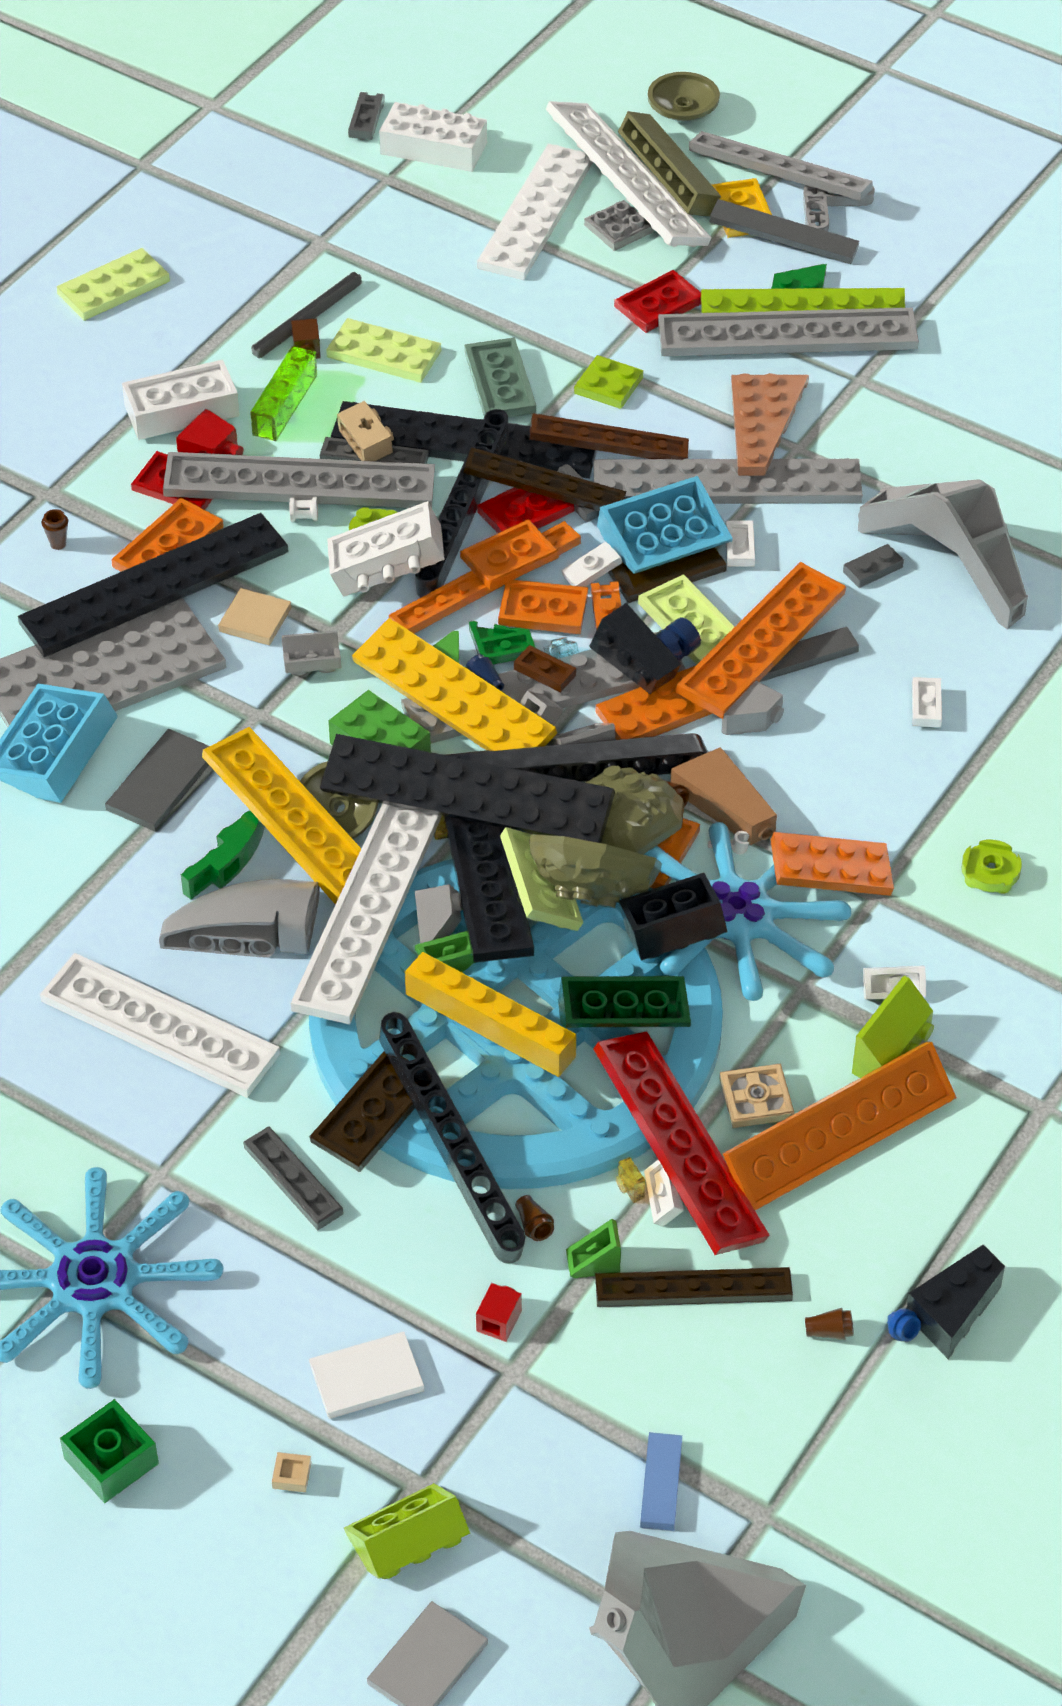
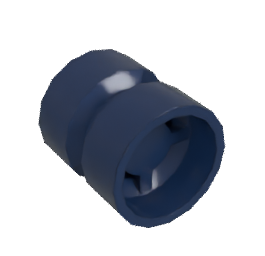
M683 617L677 618L667 625L665 629L655 634L679 662L683 657L690 655L701 645L700 634L696 627Z

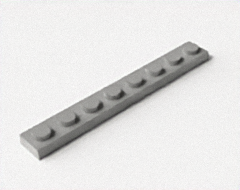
M703 131L689 142V151L699 153L702 156H709L720 159L722 162L737 164L743 168L757 170L766 175L781 177L786 181L798 182L807 187H815L825 190L830 194L848 197L851 200L861 201L872 190L873 181Z

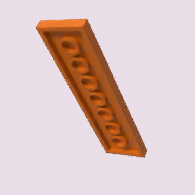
M799 562L677 684L676 693L723 719L724 714L755 681L759 682L845 595L846 586Z
M925 1042L724 1152L723 1156L734 1180L744 1192L754 1210H757L957 1097L933 1043Z

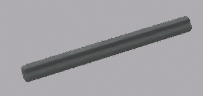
M356 272L347 275L251 346L252 354L257 358L265 356L292 336V320L315 319L362 284L361 275Z

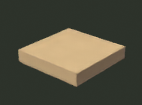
M240 588L218 624L219 632L270 645L291 610V601Z

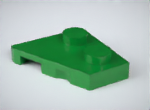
M827 264L775 273L771 289L824 288Z
M477 621L469 622V631L477 654L489 657L493 665L515 661L529 645L535 647L529 629L508 628L494 624L493 629L478 627Z

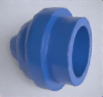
M899 1309L887 1317L889 1334L897 1341L909 1342L918 1335L921 1322L917 1318L916 1313L910 1309Z

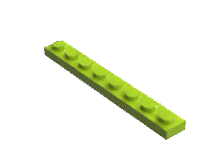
M905 288L701 289V313L905 308Z

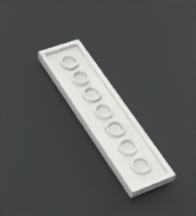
M548 144L477 260V269L525 280L593 164L585 152L559 145Z
M77 953L70 957L40 993L41 1002L246 1098L249 1097L280 1056L279 1046Z

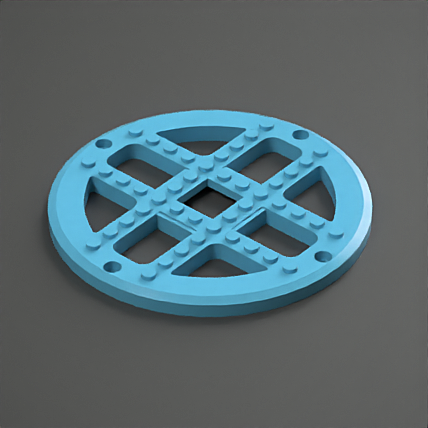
M452 859L418 870L374 970L419 1008L418 1011L407 1019L425 1052H428L446 1038L477 1065L475 1069L447 1089L465 1125L503 1096L515 1094L527 1100L562 1130L535 1135L513 1136L486 1134L468 1130L500 1189H536L589 1179L616 1169L651 1149L624 1101L610 1110L598 1109L560 1077L549 1073L406 995L405 971L415 961L417 956L397 939L418 924L415 891L449 884L459 893ZM576 899L583 920V924L578 931L559 928L556 925L539 921L530 928L534 944V956L477 962L462 973L497 992L518 978L554 1008L544 1017L562 1026L560 1024L558 1006L561 977L573 975L553 960V958L602 923H614L626 931L623 918L618 912L619 903H616L615 908L600 905L595 907L581 904V900ZM463 910L460 911L461 921L453 931L455 934L467 931ZM706 948L681 972L675 975L684 976L691 1026L675 1027L668 1053L662 1055L693 1108L709 1083L716 1066L721 1045L723 1018L721 990L716 970ZM633 949L599 976H667L661 971L660 963L672 951L663 953L656 958L641 961L636 950ZM356 1012L350 1024L309 1015L313 1058L320 1079L335 1105L341 1101L384 1051L379 1039L367 1048H361L356 1027ZM628 1027L566 1028L576 1034V1047L585 1041L590 1047L594 1048L598 1041L636 1034ZM392 1029L389 1031V1033L395 1035L401 1033L397 1029ZM409 1054L402 1055L409 1061L415 1059L414 1056ZM437 1106L429 1108L434 1113L443 1112V1109ZM414 1109L380 1150L424 1173L455 1182L417 1110ZM454 1133L444 1134L450 1140L458 1138ZM466 1159L458 1161L462 1166L468 1167L473 1165L471 1161Z

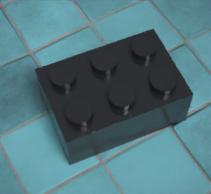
M705 873L619 900L626 932L641 961L656 958L663 953L675 949L686 948L690 944L703 940L714 939L718 935L728 932L721 902Z

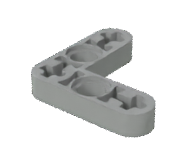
M872 185V190L861 201L851 200L842 195H834L825 190L805 186L803 191L805 225L828 231V206L870 205L874 201V186ZM811 209H819L821 211L816 212L811 211Z

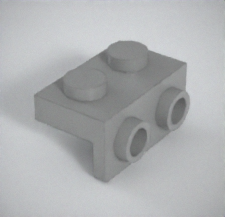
M337 631L282 636L285 673L304 675L308 671L317 670L322 673H330L342 668Z

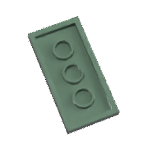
M515 337L464 344L466 359L484 416L493 409L505 411L508 417L536 413V402Z

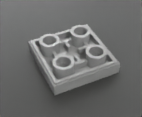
M625 200L584 218V226L613 251L654 232L650 223L639 215Z

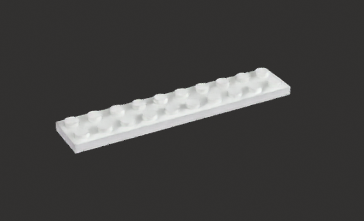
M549 101L546 110L553 117V120L589 156V160L599 167L601 173L609 178L614 187L639 211V215L650 223L651 228L660 234L666 244L673 247L678 245L690 247L709 245L712 237L690 214L686 213L663 184L588 103Z
M387 804L381 805L290 1003L292 1012L345 1024L351 1023L440 822L441 815Z

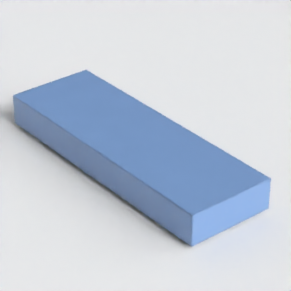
M649 1432L640 1528L671 1531L675 1529L683 1435Z

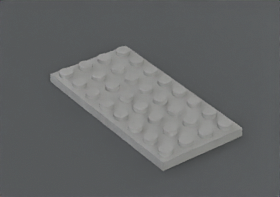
M181 598L47 657H43L34 645L0 658V716L6 726L9 727L38 683L103 693L114 711H118L227 668L226 660L186 601Z

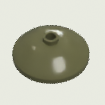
M693 72L665 74L654 80L648 89V102L650 106L660 115L677 121H692L705 117L715 110L720 99L717 85L711 79Z
M323 762L309 770L300 782L349 836L355 839L373 821L378 803L323 792L320 789V785L327 766V762ZM345 805L342 812H337L339 806Z

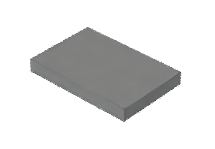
M431 1601L368 1676L367 1684L398 1706H438L488 1645V1639Z

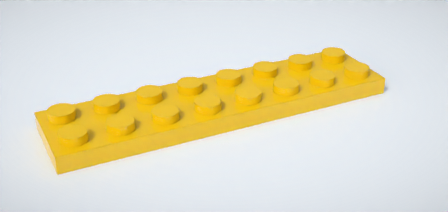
M388 618L352 655L353 661L485 750L498 751L543 747L557 734L555 726L391 618Z
M250 726L203 749L202 758L315 882H318V886L336 905L361 851L360 846Z

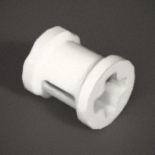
M313 497L312 500H295V498H290V521L295 522L296 519H313V521H318L317 497Z

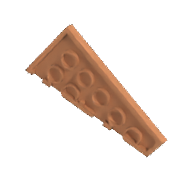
M746 373L731 375L738 476H764L773 459L774 451L781 442V436L785 434L795 413V407L802 398L804 388L808 385L809 375H776L773 373L765 375H750Z

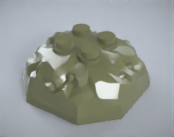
M610 766L597 777L585 782L610 787L615 790L602 844L645 854L682 828L683 799L665 780L656 774L647 775L645 772L638 773L633 768L620 769L619 766Z
M530 835L529 844L532 858L537 865L540 875L555 887V891H557L556 897L581 900V904L598 907L600 905L615 908L616 903H619L620 899L647 892L661 871L662 863L656 858L611 845L565 836Z

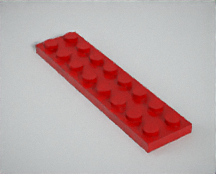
M646 1031L598 1041L593 1050L714 1255L764 1243L770 1236L748 1198L734 1180L727 1163L649 1033Z

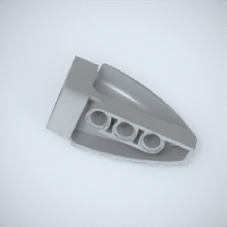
M292 879L256 880L234 884L200 896L164 920L159 937L160 949L270 957L274 954L275 948L280 947V952L308 955L319 903L320 887L318 882Z

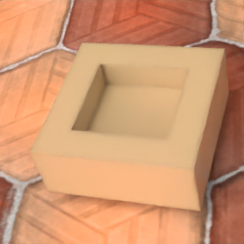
M277 1452L272 1477V1489L306 1492L312 1464L311 1456Z

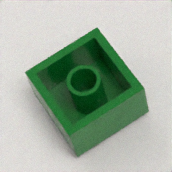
M115 1399L60 1437L65 1461L104 1504L159 1464L156 1443Z

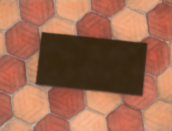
M714 547L635 574L622 562L609 571L608 574L613 581L619 582V591L627 603L637 601L639 595L683 574L691 582H695L727 571V564Z
M385 1051L382 1052L309 1136L311 1143L358 1172L365 1168L415 1109ZM423 1080L415 1082L421 1087L429 1085L428 1082Z

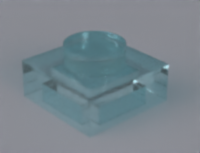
M567 637L551 640V645L543 647L545 653L557 659L579 653L577 642L567 640Z

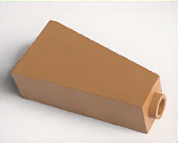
M721 747L671 769V782L685 787L689 793V803L715 821L724 823L734 834L738 831L747 832L749 834L747 842L750 845L761 840H767L773 835V832H776L777 814Z

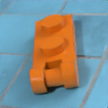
M618 581L610 582V585L590 584L596 630L602 618L621 606ZM601 596H610L611 598L601 599Z

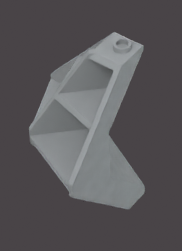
M977 479L882 488L876 496L860 507L858 514V531L860 533L931 536L958 554L1001 626L1008 629L1025 616L1028 595L1025 592L1010 542L1007 524L1004 522L995 488Z
M633 1531L615 1532L604 1593L595 1623L589 1629L591 1635L603 1639L644 1687L655 1706H708L796 1618L806 1585L781 1568Z

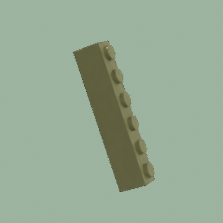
M627 111L618 133L687 214L710 217L721 195L651 114Z

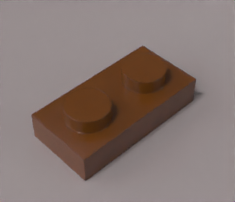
M531 645L514 661L515 671L560 693L576 677V667Z

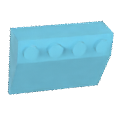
M698 476L600 507L597 527L604 540L618 553L622 562L634 574L732 542L733 540Z
M38 683L0 738V781L38 799L61 803L118 718L103 693Z

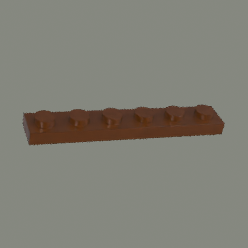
M533 413L531 418L529 440L647 459H688L689 438Z

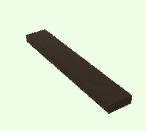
M472 447L464 469L465 474L595 511H600L602 506L624 500L627 492Z
M790 1267L595 1273L597 1307L792 1301L793 1299Z

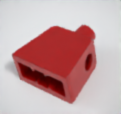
M208 409L202 411L176 437L177 452L243 455L244 448L237 444L236 428Z

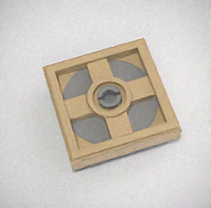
M781 1063L720 1072V1082L732 1128L780 1122L795 1114Z

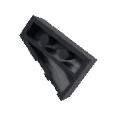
M627 603L601 619L589 645L593 651L649 694H652L675 678L681 666L679 660Z
M984 1244L908 1294L906 1309L916 1313L917 1318L921 1322L920 1331L948 1360L954 1353L955 1347L962 1338H965L978 1316H981L1002 1285L1005 1265Z

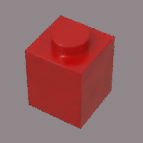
M491 1283L476 1312V1331L507 1342L522 1312V1293L509 1286Z

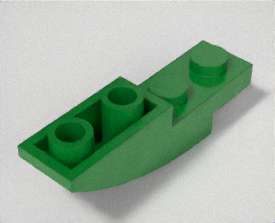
M251 811L245 812L236 822L222 829L216 836L218 847L210 850L205 857L194 865L187 867L180 874L182 892L190 900L211 884H214L219 889L225 887L251 860L259 846L265 826Z

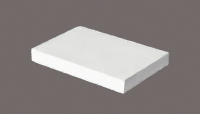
M404 1331L309 1359L328 1419L424 1392V1384Z

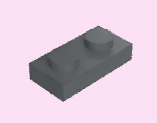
M886 544L845 563L843 573L858 588H861L903 568L904 559L889 544Z

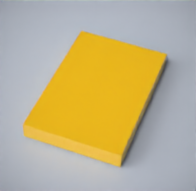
M757 178L711 184L721 195L720 200L772 215ZM723 226L727 238L750 235Z

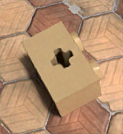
M365 400L337 414L339 431L361 461H376L393 453L392 441L394 437L390 428L382 425L378 412L374 408L371 409Z

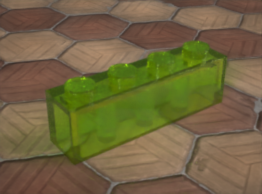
M294 346L290 348L250 411L253 436L272 441L278 440L317 377L316 352Z

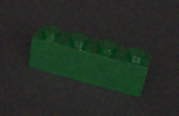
M684 976L561 977L558 1006L560 1024L566 1028L691 1026Z

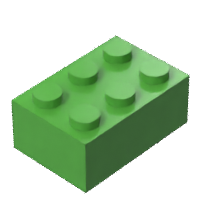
M369 689L328 720L331 745L334 743L336 734L431 752L430 732Z

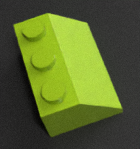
M904 975L856 1035L852 1066L853 1075L861 1078L918 1047L922 1040L927 1041L934 1030V1025L932 1024L933 1009L909 977Z
M435 1483L344 1527L348 1539L367 1571L378 1579L392 1578L401 1572L400 1568L410 1563H422L432 1556V1552L442 1547L444 1549L452 1548L461 1543L462 1537L470 1534L457 1497Z

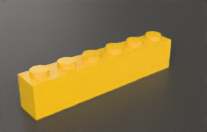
M422 952L405 971L406 995L549 1073L560 1077L576 1058V1034L438 959Z

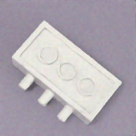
M395 102L379 130L380 154L473 172L487 144V119L477 118L470 113H465L464 115L455 114L445 108L440 111L428 108L423 104L414 106Z
M223 359L122 383L124 405L138 440L183 430L205 409L210 410L223 420L240 416L238 393Z
M428 501L327 539L330 575L343 597L353 593L367 592L369 587L377 584L392 583L396 577L409 573L416 574L420 571V568L434 565L444 560L441 524Z

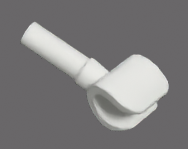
M738 831L735 833L733 840H730L731 848L736 854H744L749 846V842H747L749 834L747 832ZM708 841V848H712L711 841Z

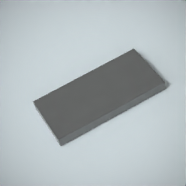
M167 729L105 803L106 811L156 831L209 766L202 758L203 749L209 747V745Z

